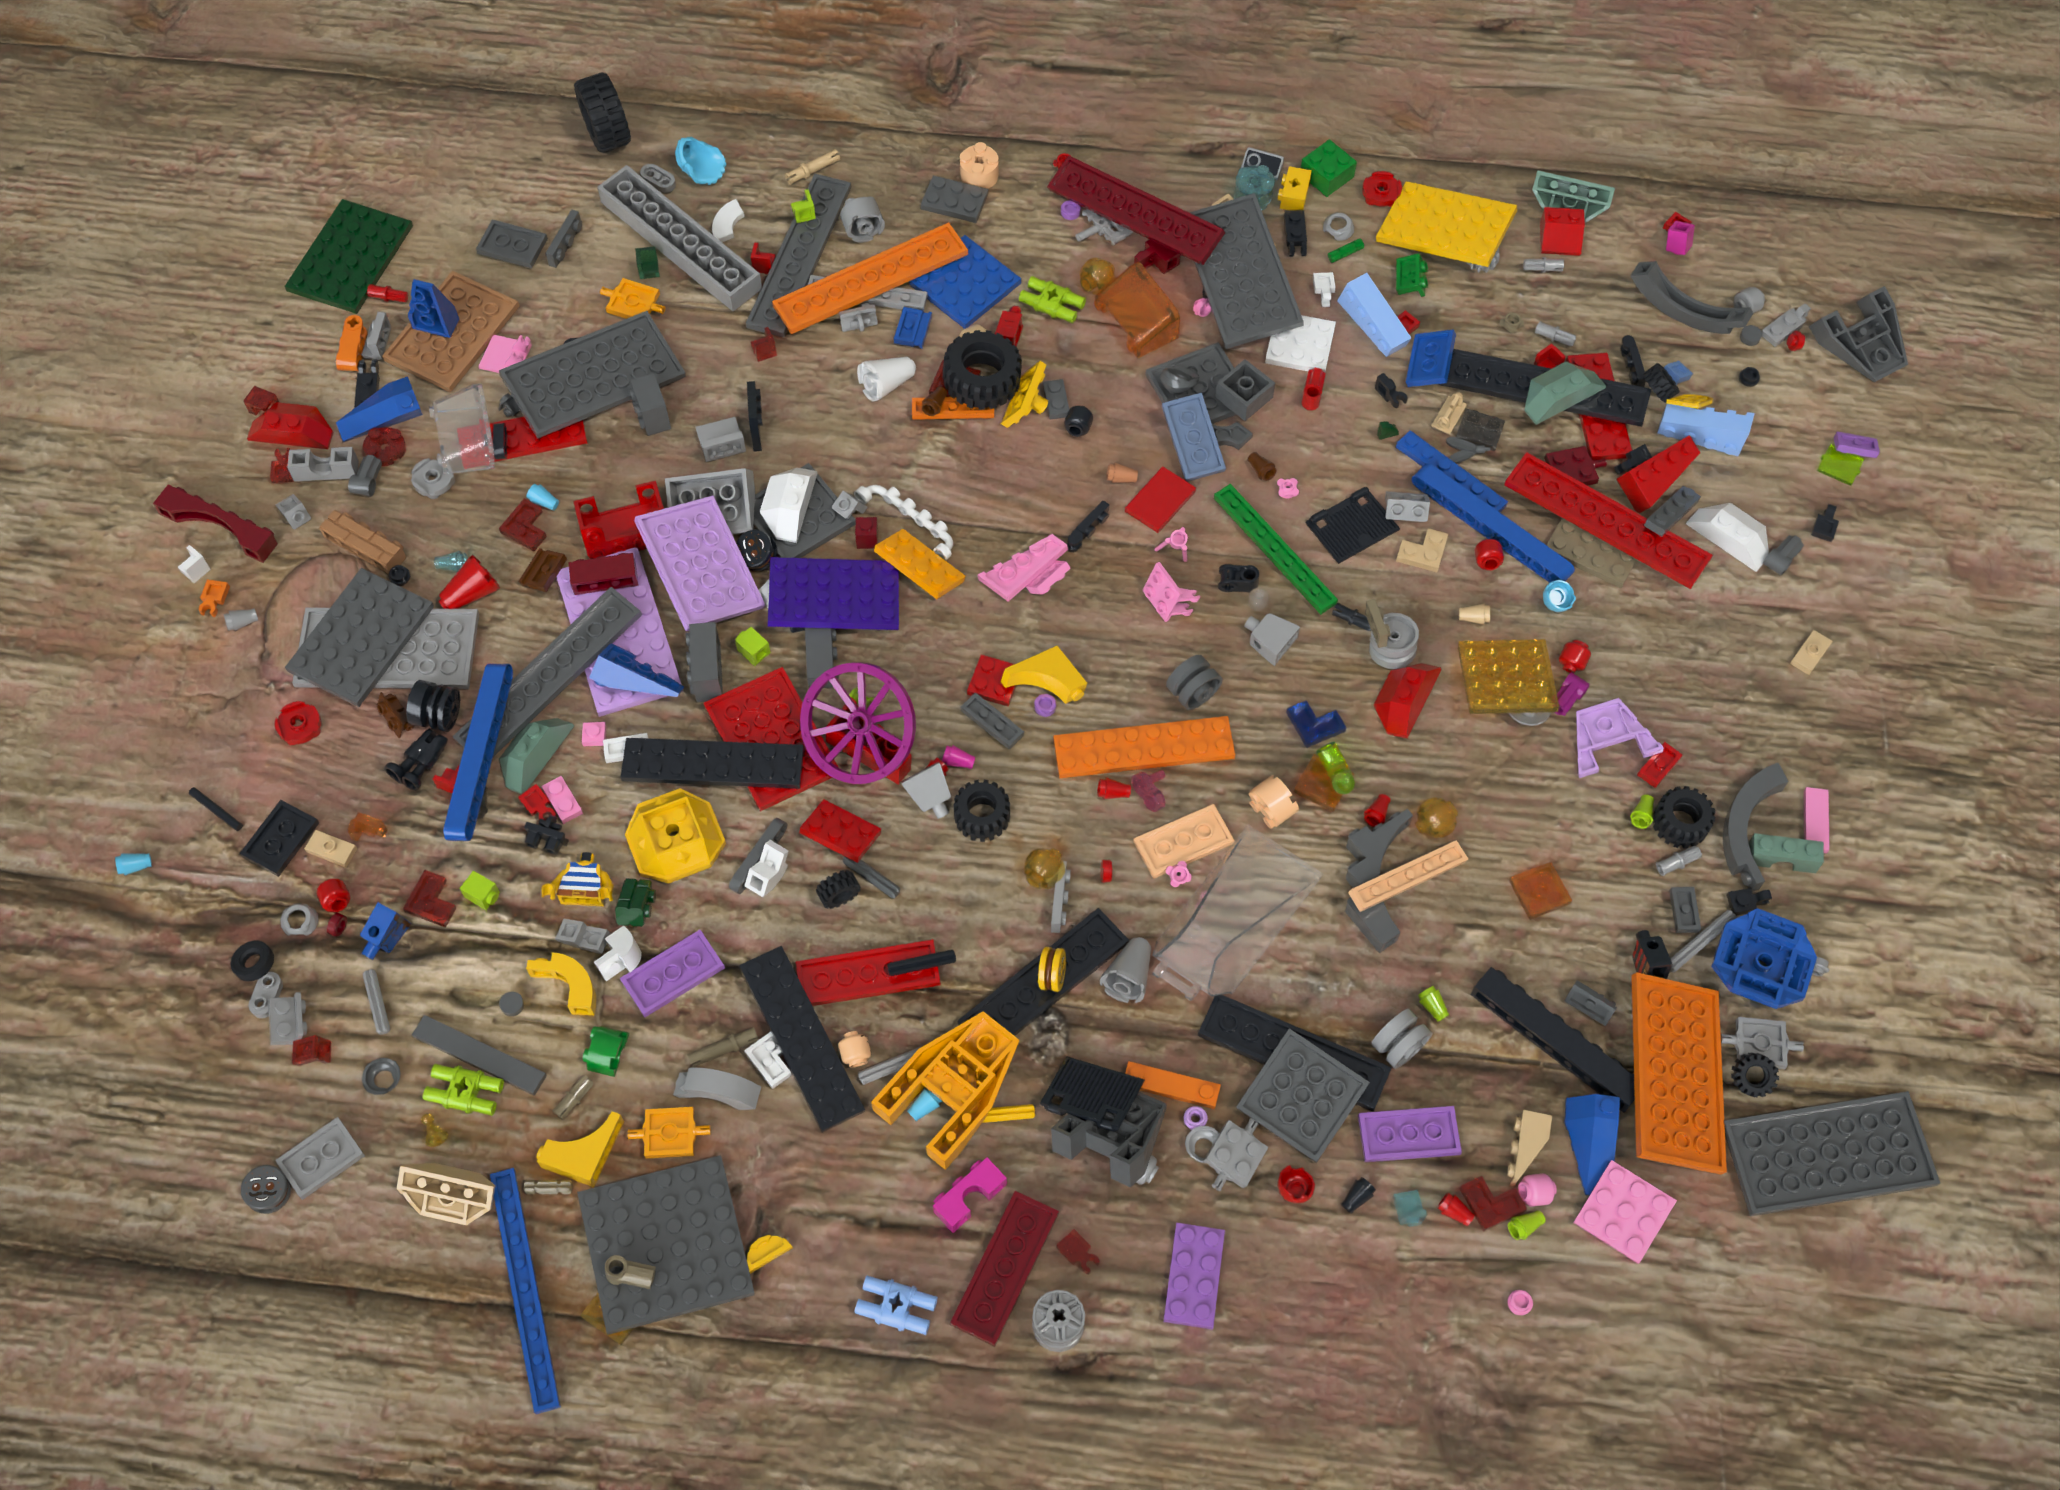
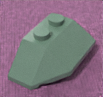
M1537 170L1532 191L1543 210L1544 207L1584 209L1585 223L1610 208L1615 188Z
M1564 362L1531 380L1524 411L1537 425L1606 388V385L1594 371Z
M559 718L528 723L516 735L499 758L507 789L520 794L527 791L573 729V723Z

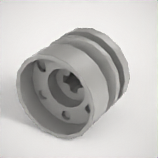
M1054 1290L1045 1293L1038 1299L1034 1306L1032 1329L1036 1340L1042 1347L1054 1352L1070 1350L1079 1343L1084 1332L1085 1311L1082 1303L1075 1295L1064 1290ZM1062 1314L1063 1322L1061 1320L1055 1322L1054 1315L1060 1316Z

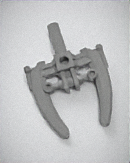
M1086 209L1082 211V215L1087 216L1088 221H1092L1094 226L1076 234V239L1080 242L1096 233L1100 236L1105 234V239L1110 240L1111 245H1115L1134 232ZM1111 228H1117L1118 231L1114 232Z

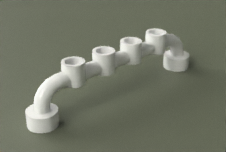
M880 485L860 486L854 492L855 498L863 504H867L872 499L871 494H880L886 503L894 504L903 515H909L918 526L926 527L935 538H941L945 542V544H938L933 549L936 554L945 561L951 557L952 553L950 550L953 547V540L946 532L948 530L946 524L942 521H938L936 524L930 521L932 516L925 509L920 513L916 511V504L912 499L907 498L905 501H902L899 498L900 493L895 487L887 490Z

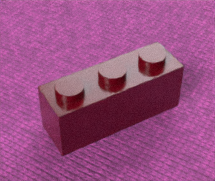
M620 553L614 556H599L594 559H578L568 562L570 583L574 595L606 591L610 587L619 589L639 586L633 553Z

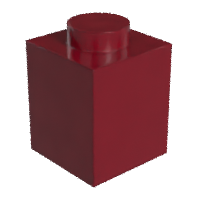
M856 517L855 538L857 549H875V545L878 544L877 517Z

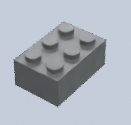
M716 622L689 624V633H686V644L689 646L686 658L690 670L687 671L688 684H690L691 695L695 694L696 701L706 702L723 694L721 643Z

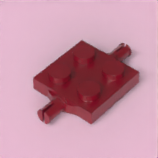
M1586 446L1546 453L1544 458L1547 464L1587 486L1598 484L1599 477L1595 469L1607 466L1605 458L1593 461L1589 456Z

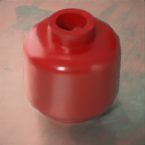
M1494 539L1480 541L1475 547L1477 565L1483 570L1489 571L1501 566L1504 561L1502 545Z
M1572 640V642H1567L1564 645L1559 656V662L1563 665V670L1569 673L1585 670L1591 657V651L1586 643Z
M332 878L325 880L316 891L322 908L328 912H340L350 903V893L345 883L340 879Z

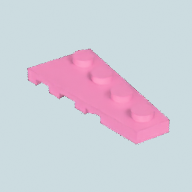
M1051 534L1029 546V550L1024 553L1018 552L1012 556L1011 560L1003 564L1000 562L994 565V569L987 573L983 571L978 574V579L1009 602L1068 550V546Z

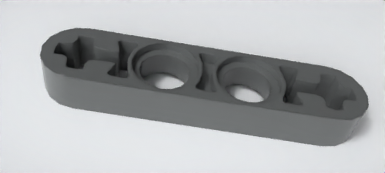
M775 818L732 877L729 889L741 894L747 888L745 887V882L749 869L760 861L766 842L772 840L778 844L788 826L785 821Z

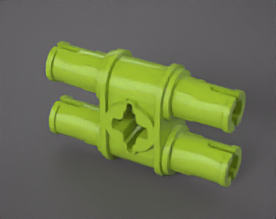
M1034 276L1030 277L1028 288L1040 292L1041 295L1032 294L1024 289L1019 295V302L1034 307L1036 312L1040 311L1050 315L1053 319L1058 317L1072 324L1077 318V311L1068 309L1063 305L1067 303L1082 310L1086 304V297L1071 292L1070 288H1064L1054 284L1053 281L1047 282Z
M434 1064L431 1070V1077L448 1081L450 1085L447 1090L426 1086L423 1099L442 1104L445 1109H457L465 1111L466 1114L474 1111L493 1116L497 1103L477 1098V1095L481 1089L501 1093L504 1087V1080L487 1076L481 1070L464 1069L459 1065L452 1068ZM467 1086L468 1089L463 1090L462 1093H460V1089H465V1087Z

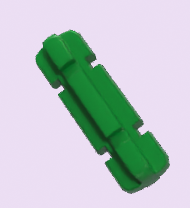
M1359 238L1329 252V261L1331 263L1336 262L1363 249V240Z

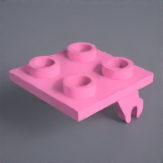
M494 335L479 364V369L499 373V370L525 360L532 346L530 338L526 336L524 340L522 335H520L518 340Z
M1160 562L1156 563L1142 590L1165 622L1169 621L1172 615L1183 614L1184 616H1190L1193 612V609L1186 610L1189 604L1177 602H1198L1200 599V595L1193 596L1196 594V590L1179 588Z

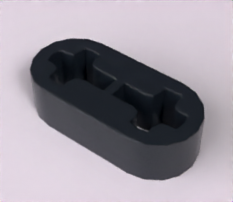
M505 423L493 425V452L495 459H507V428Z

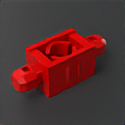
M1012 306L1009 311H1002L995 334L999 333L1003 335L1004 339L1008 338L1013 342L1012 346L1015 345L1016 347L1024 327L1019 306Z

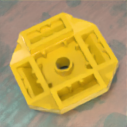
M681 788L637 804L625 833L640 876L668 884L711 868L726 845L725 838L710 802ZM673 831L678 832L675 836L669 835Z

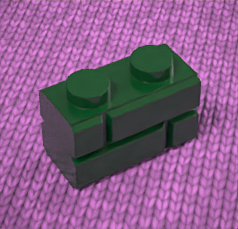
M629 878L624 880L615 908L616 923L618 925L629 926L631 924L632 926L642 927L646 918L651 917V903H655L656 890L652 889V882L650 880L640 879L637 881V879Z

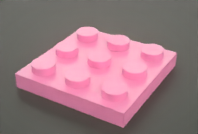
M1611 1160L1573 1223L1639 1264L1677 1200Z

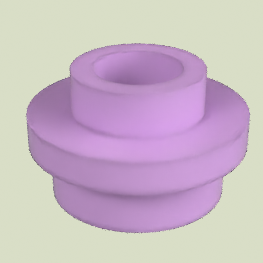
M1198 1106L1188 1108L1183 1117L1185 1125L1191 1130L1199 1126H1205L1208 1119L1205 1110ZM1197 1116L1200 1120L1198 1122H1193L1191 1120V1117Z

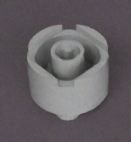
M874 197L849 198L845 201L840 217L848 237L852 238L854 242L863 243L871 241L874 235L877 233L880 235L883 232L885 222Z

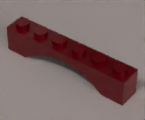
M167 485L153 502L161 516L176 523L204 521L222 526L238 539L245 555L261 563L265 562L278 545L274 533L266 527L261 528L249 519L243 520L234 512H226L217 504H209L198 495L192 496L180 487L175 488Z

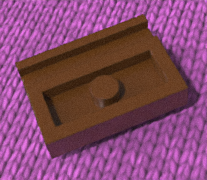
M539 548L520 578L519 583L523 587L529 586L531 589L547 592L567 561V557L563 553L550 550L543 551L542 548Z

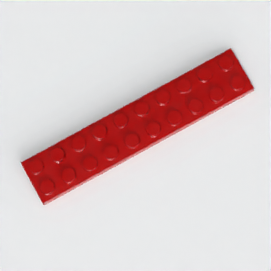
M1527 452L1505 481L1504 486L1689 589H1692L1713 557L1709 552L1670 531L1661 537L1644 526L1647 518Z

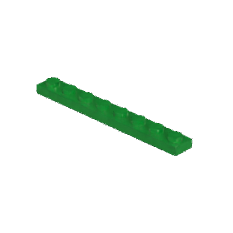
M1232 484L1227 485L1214 494V500L1320 615L1337 604L1338 599Z

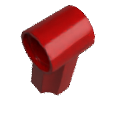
M1314 367L1308 370L1301 401L1302 406L1306 410H1316L1320 405L1326 373L1321 368Z

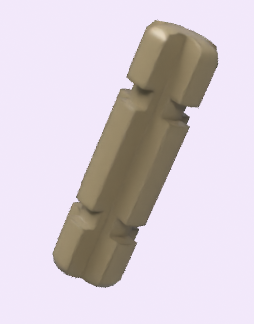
M526 1180L524 1183L525 1194H536V1192L539 1194H558L559 1192L571 1194L573 1189L571 1180H561V1182L558 1180H538V1182Z

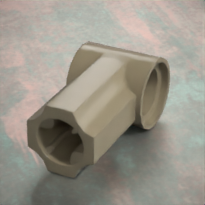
M614 1255L607 1259L605 1263V1276L609 1283L613 1285L623 1283L651 1289L655 1277V1266L628 1261L619 1255ZM614 1266L623 1268L619 1274L611 1273L610 1269Z

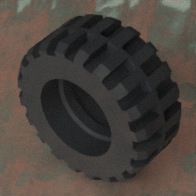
M600 72L577 80L574 84L576 99L587 130L597 150L605 153L628 145L631 141L630 129L622 104L609 76L606 73Z
M975 330L974 333L967 332L962 337L958 336L953 340V343L949 344L944 355L943 380L945 389L949 390L948 393L952 398L956 397L957 402L962 405L965 403L967 407L972 409L973 407H978L979 410H985L987 407L993 409L997 408V405L1002 406L1006 404L1007 399L1011 400L1015 396L1020 385L1022 358L1015 345L1012 346L1013 342L1008 338L1004 339L1003 335L999 333L993 334L992 331L988 330L986 332ZM974 364H987L999 372L990 376H979L969 372L966 368Z

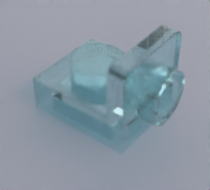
M1418 1190L1394 1194L1393 1199L1400 1225L1408 1224L1409 1227L1422 1224V1221L1427 1216L1426 1209L1423 1210Z

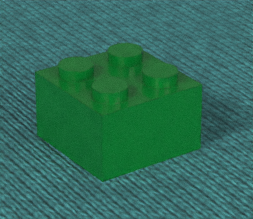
M1329 139L1302 159L1301 169L1312 170L1310 184L1328 197L1354 178L1357 161Z

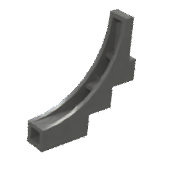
M1408 809L1402 813L1396 812L1384 825L1382 823L1378 824L1372 831L1365 826L1361 830L1357 828L1349 834L1346 847L1357 861L1348 867L1346 880L1353 888L1380 876L1381 863L1387 848L1397 835L1411 823L1413 814ZM1351 897L1347 900L1345 913L1379 953L1398 941L1400 931L1390 918L1384 901L1360 912Z

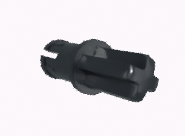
M1340 603L1335 605L1334 608L1342 612L1333 610V616L1347 621L1349 625L1354 624L1366 631H1371L1367 617L1359 613L1357 609L1352 610Z

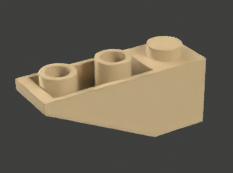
M1523 1110L1519 1117H1515L1513 1131H1517L1516 1140H1512L1510 1153L1514 1154L1513 1163L1509 1162L1507 1176L1511 1177V1186L1517 1184L1549 1140L1552 1122L1551 1115Z

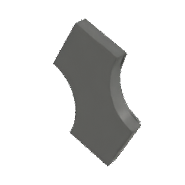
M1238 422L1229 426H1216L1212 424L1219 446L1227 445L1239 450L1253 437V433Z

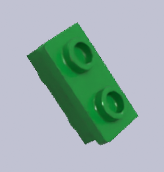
M1420 253L1396 259V291L1398 295L1418 291L1421 297L1425 296V288H1428L1426 278L1428 265L1426 260L1423 261Z

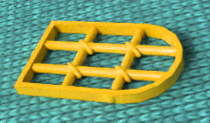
M1683 394L1667 399V404L1698 409L1713 403V398L1695 394Z

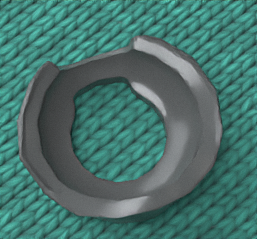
M389 1058L373 1060L363 1071L362 1083L367 1092L374 1095H384L397 1086L400 1080V1068L396 1061ZM379 1072H391L394 1082L389 1088H380L375 1085V1077Z

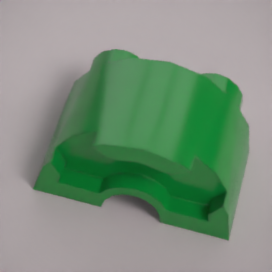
M594 1026L590 1034V1039L592 1040L590 1047L586 1048L583 1053V1062H587V1070L615 1077L620 1063V1055L622 1050L625 1049L629 1033L604 1026Z

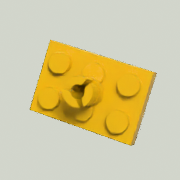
M1042 361L1037 362L1021 375L1019 389L1010 400L1001 422L1006 428L1010 427L1013 423L1017 424L1021 417L1027 416L1030 413L1031 409L1035 410L1038 414H1041L1046 409L1048 400L1038 395L1039 390L1037 389L1045 377L1044 370L1046 364Z

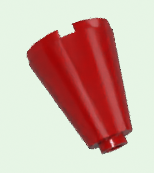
M471 555L439 594L441 599L438 602L444 609H459L500 589L493 576L480 565L481 562L474 555Z

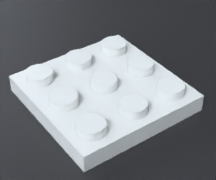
M1302 316L1304 326L1270 337L1265 364L1303 371L1316 367L1321 368L1325 372L1336 322Z

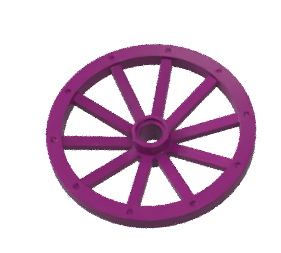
M852 662L830 668L812 683L802 703L800 728L805 747L810 757L820 769L831 777L846 783L866 784L889 776L906 760L915 739L916 717L910 696L896 677L879 666L870 663ZM847 672H857L859 708L836 678L837 676ZM865 673L885 683L868 709L866 707ZM828 682L832 684L852 713L817 700L819 693ZM891 689L896 695L902 710L875 716L874 712ZM817 707L845 718L847 722L813 730V708ZM860 717L865 721L864 727L859 723ZM904 717L903 739L901 740L877 726V722ZM849 729L850 731L825 757L818 747L814 736ZM872 732L900 747L894 758L887 765ZM857 735L850 773L838 768L831 762ZM866 737L879 770L868 774H858L864 738Z

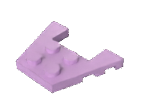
M1619 698L1576 711L1579 778L1599 772V767L1592 753L1593 751L1635 738L1643 758L1663 752L1664 748L1660 742H1657L1651 736L1649 730L1637 721V717Z

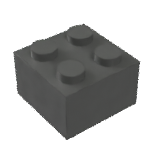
M1244 359L1217 382L1215 398L1246 421L1273 398L1275 382Z
M655 374L630 380L632 389H629V393L641 429L645 428L648 436L670 430L671 425L666 404Z

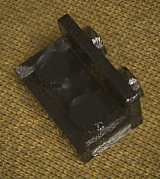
M1465 409L1456 437L1475 445H1485V447H1490L1492 451H1495L1505 420L1479 413L1476 410Z

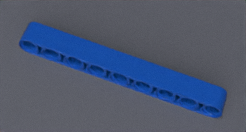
M1430 463L1424 464L1411 478L1413 485L1424 494H1428L1431 499L1487 539L1497 540L1502 545L1504 551L1549 583L1556 580L1566 582L1575 572L1574 566L1568 560Z
M487 664L485 667L443 832L447 841H470L473 837L513 679V668L510 664Z

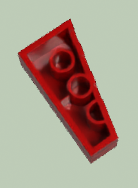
M1689 435L1618 477L1616 480L1635 511L1642 513L1653 506L1700 454V451Z
M851 697V699L854 701V703L856 704V706L859 708V706L857 705V702ZM846 704L842 707L843 710L852 713ZM835 715L827 726L845 723L847 719ZM860 717L859 723L864 727L865 721ZM844 729L827 733L826 742L835 747L850 730ZM872 732L887 765L894 758L900 747ZM857 735L842 750V752L852 758L854 756ZM865 737L860 762L874 771H878L879 767ZM909 753L903 764L886 778L899 785L911 770L912 755Z

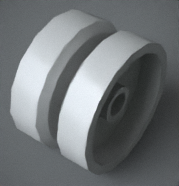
M1401 613L1384 614L1383 621L1384 624H1388L1391 635L1388 637L1387 646L1378 648L1371 630L1369 644L1371 658L1378 665L1387 669L1406 667L1416 656L1419 629L1416 623L1406 615Z
M1406 1009L1395 1016L1380 1030L1372 1041L1373 1047L1379 1053L1389 1051L1386 1060L1394 1069L1401 1067L1416 1055L1433 1034L1425 1024L1415 1026L1418 1017L1410 1009Z

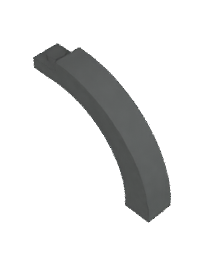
M1657 261L1639 262L1630 275L1640 292L1655 307L1669 317L1698 330L1730 334L1733 328L1746 327L1754 314L1751 307H1716L1691 298L1667 279Z
M1779 763L1759 771L1746 782L1732 802L1724 822L1723 849L1727 865L1732 875L1741 873L1743 884L1748 889L1751 888L1752 892L1759 890L1765 879L1750 851L1747 837L1748 821L1752 810L1757 804L1771 795L1782 792L1789 782Z

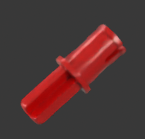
M370 284L367 289L368 297L384 299L385 302L394 300L406 303L408 301V292L394 290L391 286L382 287Z

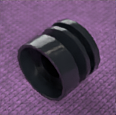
M424 680L416 681L410 691L407 702L406 715L408 723L425 728L430 725L431 729L449 732L455 725L459 714L461 701L459 689L443 684L437 687L436 683Z

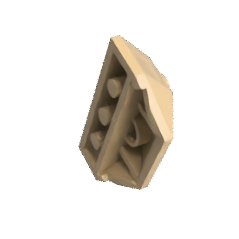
M437 1163L401 1165L397 1190L400 1194L404 1195L406 1200L420 1215L468 1225L492 1209L495 1185L481 1173Z

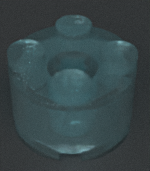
M1265 165L1240 168L1235 181L1234 199L1255 193L1261 210L1267 208V205L1272 202L1275 185L1274 176L1269 171V168Z

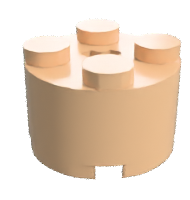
M978 142L966 148L960 154V176L962 183L986 189L993 187L997 183L999 176V158L996 151L986 146L983 142Z
M1274 775L1269 776L1249 792V796L1252 799L1249 802L1256 813L1261 811L1265 816L1263 820L1270 829L1279 826L1299 811L1297 802H1291L1290 797L1292 794L1278 777L1274 778Z

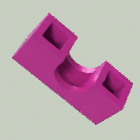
M988 1157L983 1161L978 1160L974 1163L968 1175L965 1177L960 1176L952 1184L953 1188L947 1193L942 1192L934 1200L933 1212L952 1233L971 1218V1210L963 1202L969 1193L979 1192L990 1201L1007 1185L1005 1175Z

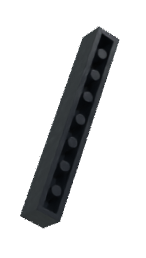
M1490 967L1474 986L1471 996L1598 1094L1620 1097V1111L1625 1113L1634 1102V1073L1624 1069L1617 1059L1607 1056L1600 1046L1590 1043L1579 1030L1571 1028L1564 1023L1562 1017L1555 1013L1552 1014L1541 1001L1533 999L1526 994V991L1520 985L1509 981L1503 972Z

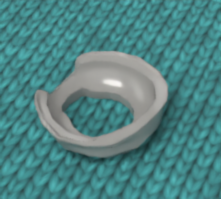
M1333 213L1323 223V231L1329 232L1337 241L1346 240L1354 233L1353 221L1344 213ZM1335 218H1342L1347 223L1344 228L1334 230L1330 226Z
M295 903L287 907L280 918L281 928L288 936L290 934H304L307 936L316 929L319 922L316 910L304 903ZM295 910H301L306 915L305 922L298 929L290 928L288 922L289 915Z
M1199 1126L1192 1129L1187 1134L1185 1140L1188 1154L1196 1161L1206 1164L1204 1162L1205 1158L1198 1157L1195 1154V1143L1200 1139H1207L1213 1144L1219 1132L1209 1126Z

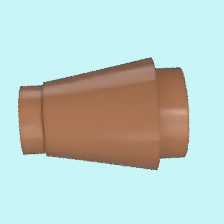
M1118 463L1109 464L1106 480L1111 481V483H1136L1138 470Z

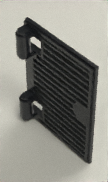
M1368 487L1357 490L1349 498L1327 510L1323 509L1315 513L1305 522L1338 564L1400 530L1394 520L1386 519L1385 509L1371 494ZM1364 497L1368 503L1361 506L1358 503V499ZM1323 519L1327 525L1319 528L1317 522Z
M1066 1056L1042 1098L1040 1105L1044 1106V1109L1048 1112L1061 1116L1067 1113L1096 1122L1100 1128L1118 1132L1145 1079ZM1055 1095L1063 1098L1060 1105L1052 1103ZM1107 1111L1116 1114L1113 1121L1104 1119Z

